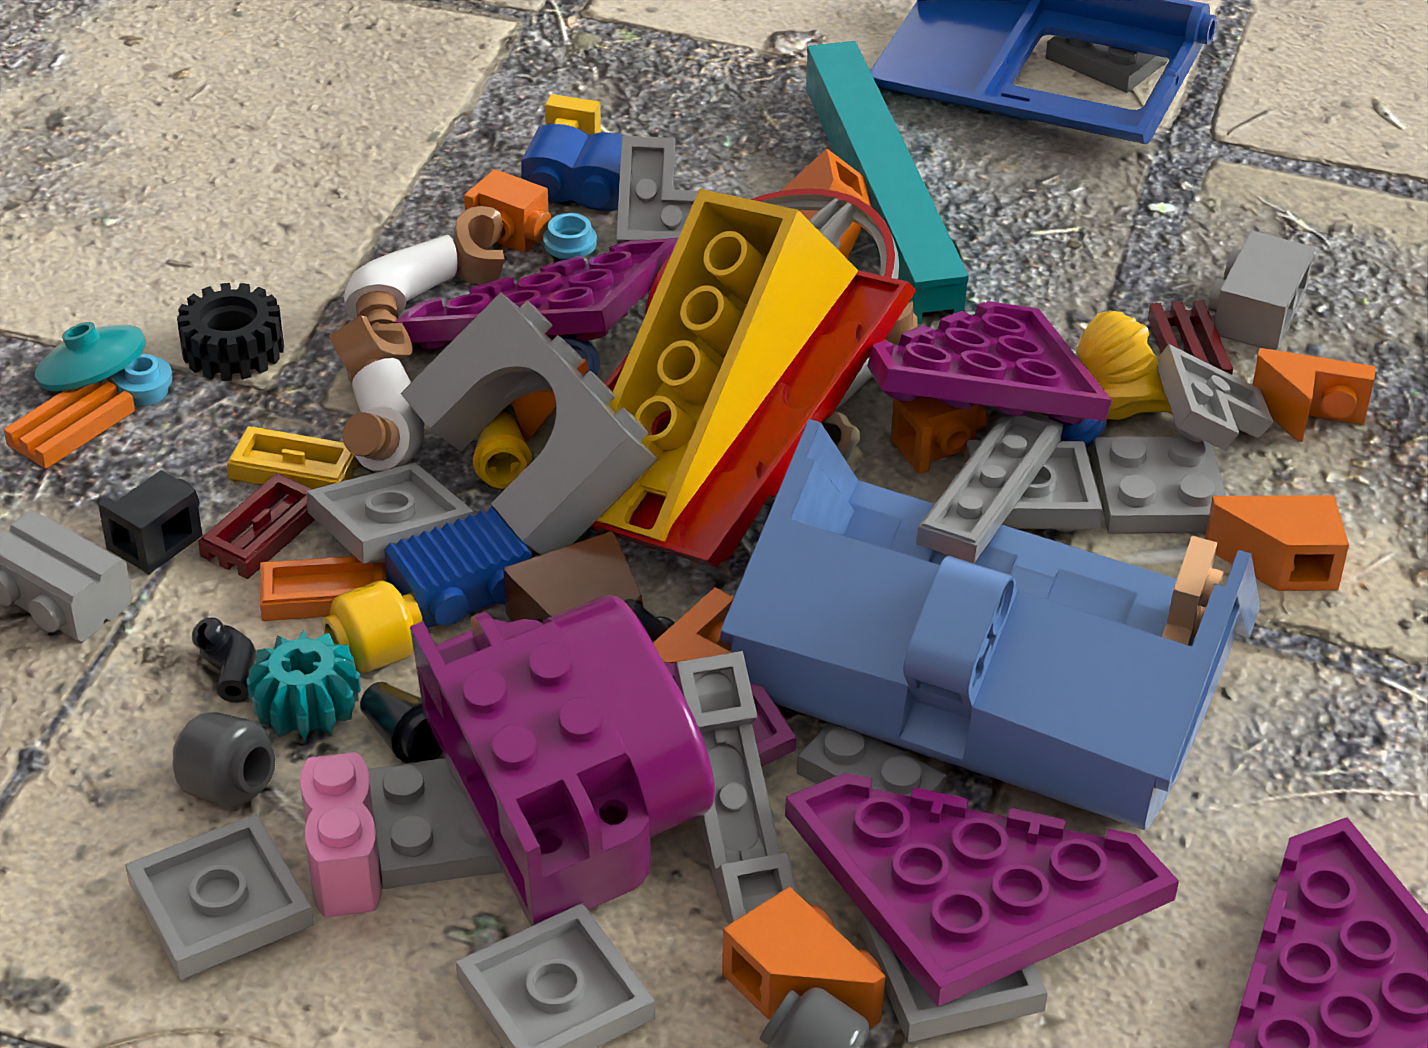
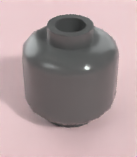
M210 712L199 714L190 720L180 732L173 747L172 766L176 782L185 793L199 799L227 806L246 804L268 785L275 770V755L270 738L261 725L249 719Z
M814 987L806 990L801 996L791 990L770 1019L759 1039L768 1045L767 1048H863L869 1036L870 1027L868 1021L862 1015L824 989Z

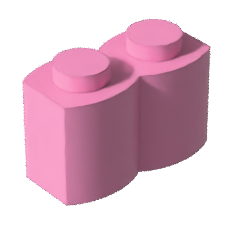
M357 752L307 758L301 770L300 787L305 817V842L312 894L316 907L324 917L375 911L381 897L382 887L370 777L367 765Z

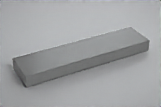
M1029 412L1026 416H1013L1003 413L918 526L916 544L975 563L1061 441L1063 424Z

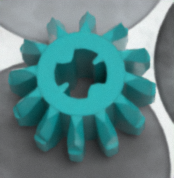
M303 630L298 639L290 641L277 636L273 649L263 648L257 650L254 666L249 668V677L247 678L248 694L252 698L254 713L258 716L259 723L265 725L272 724L278 737L284 736L293 730L299 731L304 740H306L310 731L316 729L332 734L336 721L352 719L354 703L359 701L358 693L361 692L360 673L356 671L354 657L350 654L349 646L336 645L330 633L316 639H310Z

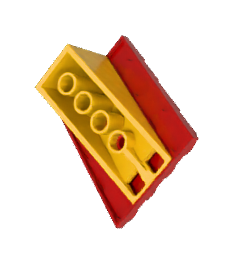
M699 189L633 346L604 383L616 396L609 403L612 409L617 413L624 407L649 432L642 442L658 460L589 529L601 534L612 531L616 537L638 543L646 548L664 551L689 559L697 564L718 568L720 563L725 562L732 556L768 497L774 498L779 491L808 419L822 422L833 414L864 363L870 357L873 344L887 338L916 289L908 281L859 271L797 209Z

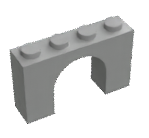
M500 292L400 394L430 430L461 452L514 400L536 391L554 392L556 420L546 446L535 460L491 503L521 541L543 555L572 545L658 459L642 442L649 434L644 426L624 407L616 413L609 405L616 397L615 394L593 372L589 371L583 376L578 371L577 367L584 361L581 356L559 335L552 341L545 334L552 327V324L529 301H526L519 308Z

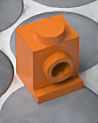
M493 169L464 194L465 210L470 207L486 206L493 207L500 213L502 223L504 224L501 238L496 243L526 254L534 245L543 241V234L548 230V223L551 220V214L548 210V188Z
M918 396L914 401H903L894 398L891 441L916 472L921 474L929 471L931 461L965 451L966 440H975L976 431L986 427V411L981 404H973L972 408L961 409L949 406L938 398Z

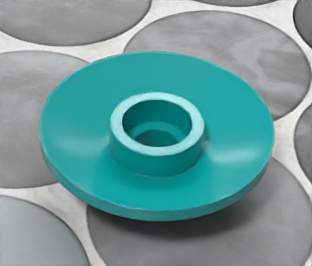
M92 322L77 324L66 330L62 335L63 342L41 360L35 370V378L43 389L49 391H67L97 383L116 374L132 363L145 347V336L140 328L133 325L123 324L95 327V324Z

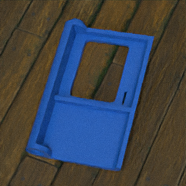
M917 0L870 72L878 88L999 113V115L1021 120H1033L1148 144L1203 44H1211L1216 30L1217 18L1216 15L1210 14L1209 4L1192 0ZM1045 35H1055L1169 59L1145 105L1137 110L1013 85L1035 46Z

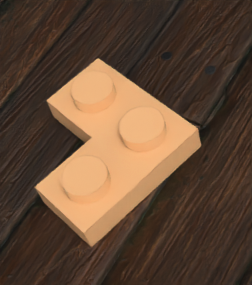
M1191 536L1173 590L1168 619L1162 637L1191 646L1214 584L1220 585L1224 571L1212 568L1217 542Z

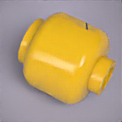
M382 580L335 597L330 605V615L323 618L322 626L324 634L330 633L336 645L349 646L350 654L354 657L356 671L364 674L408 658L414 651L410 626L422 622L423 619L419 606L411 594L408 593L402 596L393 584Z

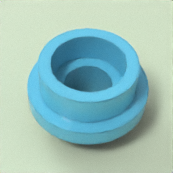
M564 213L553 217L548 223V230L543 234L544 249L550 255L560 260L576 256H587L594 251L597 245V235L591 227L590 221L585 216L576 213Z
M140 354L127 367L113 375L117 391L119 393L123 391L130 393L133 396L134 405L137 406L152 405L163 400L168 394V387L173 379L169 363L162 358L150 354Z

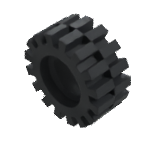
M230 283L220 284L221 291L214 292L212 287L209 286L202 289V298L193 293L187 298L188 305L181 304L178 309L177 324L182 357L185 363H189V369L194 373L202 370L203 377L213 379L216 373H221V381H232V374L240 373L243 380L251 378L252 369H256L262 374L268 370V362L276 364L280 359L279 352L283 353L284 350L280 307L277 305V299L272 294L266 296L265 289L257 287L253 292H250V284L240 283L238 289H231Z

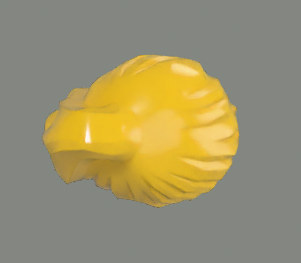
M1120 311L1097 313L1083 331L1076 348V356L1112 399L1106 419L1121 420L1135 414L1147 412H1165L1173 415L1168 398L1163 392V383L1157 369L1158 357L1147 343L1149 336L1148 328L1137 322L1135 318L1129 317Z

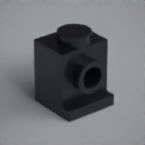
M160 470L116 502L109 497L104 498L98 502L106 549L145 573L151 574L203 536L199 514L200 502L196 490L185 480L176 479Z

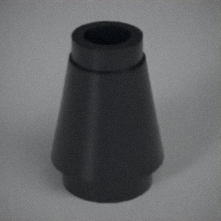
M377 682L366 689L360 701L361 712L368 718L398 759L404 762H421L434 760L442 753L423 714L421 697L391 686L387 682Z

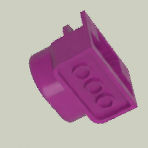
M614 595L598 597L549 617L543 623L537 620L522 619L497 627L492 617L485 611L471 617L472 638L438 651L423 621L410 626L423 714L531 926L578 904L583 903L587 910H590L631 892L640 886L649 874L651 864L650 837L699 817L711 809L715 799L714 776L709 755L696 720L642 623L628 604Z

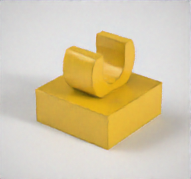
M551 94L545 104V123L568 125L588 135L601 133L600 101Z

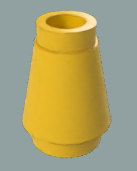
M501 411L480 432L473 455V467L476 474L488 485L499 489H506L532 463V453L514 417L505 411Z

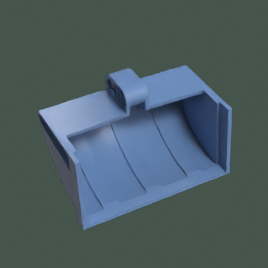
M808 419L720 632L722 643L731 645L730 653L743 651L750 683L763 686L774 704L1146 831L1160 812L1187 759L1220 680L1236 634L1250 637L1260 609L1252 554L1238 550L1225 586L1214 584L1195 639L1192 640L1191 646L1162 637L1168 619L1173 590L1177 581L1176 578L1005 525L1000 526L975 563L917 545L918 526L935 504L858 480L821 422Z

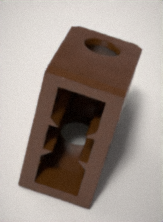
M612 531L503 568L505 612L512 622L528 619L543 623L549 617L604 595H614L623 601L631 598L643 607L639 587Z

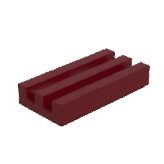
M1204 300L1193 301L1191 310H1186L1182 301L1171 302L1170 311H1164L1161 303H1150L1148 321L1161 353L1168 344L1179 349L1170 327L1177 326L1184 343L1183 349L1186 353L1206 363L1209 362L1210 365L1224 372L1233 374V367Z
M276 473L198 540L200 557L210 561L215 556H218L219 566L230 570L236 565L238 575L249 579L260 569V562L271 560L315 520L308 513L307 491L312 489ZM286 494L288 495L285 499H283L277 506H275V507L270 511V508H271L272 506H274V505H275L280 499H282ZM253 524V526L246 533H244L238 540L231 544L233 540H235L241 533H243L249 526Z

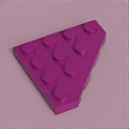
M678 238L637 240L610 246V252L591 258L586 265L584 257L576 256L539 267L540 273L520 279L517 282L518 285L514 284V279L510 276L469 288L470 294L458 296L447 301L445 307H443L442 299L440 298L417 303L394 323H402L410 337L411 343H420L423 349L444 347L449 345L502 292L519 308L526 301H529L552 324V327L545 333L550 339H553L556 335L574 334L575 339L580 341L598 339L609 333L608 330L620 318L628 315L629 309L640 299L648 295L647 292L651 289L662 265L673 252Z
M992 301L983 302L977 305L975 315L973 316L960 311L941 318L937 330L923 325L902 333L900 342L896 346L886 340L873 344L867 364L881 390L888 396L903 401H914L918 396L938 398L949 406L961 409H969L973 407V404L994 406L999 411L1013 416H1026L1029 411L1047 413L1059 421L1071 424H1079L1083 419L1106 421L1112 399L1040 309Z
M843 773L786 796L785 817L937 1007L1176 899L1179 880L1136 834L1107 829L1106 838L1064 829L1066 819L1014 808L1009 809L1008 817L967 809V798L913 787L911 796L873 789L872 778Z
M1348 817L1289 838L1228 1048H1428V914Z

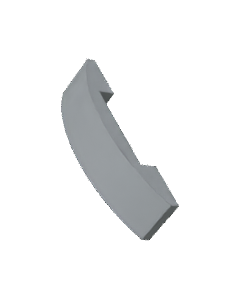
M743 651L676 662L674 665L676 684L696 720L712 766L715 782L714 803L707 813L698 817L712 876L728 924L736 921L789 886L797 893L788 852H780L752 727V723L757 718V712Z

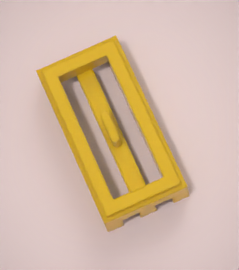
M248 426L226 464L228 478L231 480L263 485L278 473L310 489H316L352 479L353 468H358L360 462L353 453L348 451L344 442Z

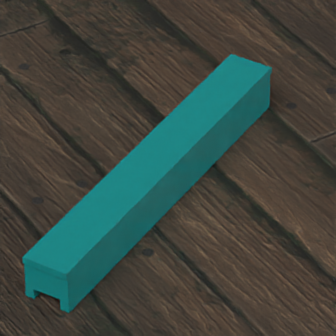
M856 41L807 46L806 91L834 154L864 176L871 207L886 222L892 234L899 258L898 279L908 281L916 289L908 303L913 301V312L917 316V324L922 323V313L949 310L952 315L960 311L965 312L969 275ZM873 239V242H874V244H875V246H876V248H877V250H878V246H877L875 240Z

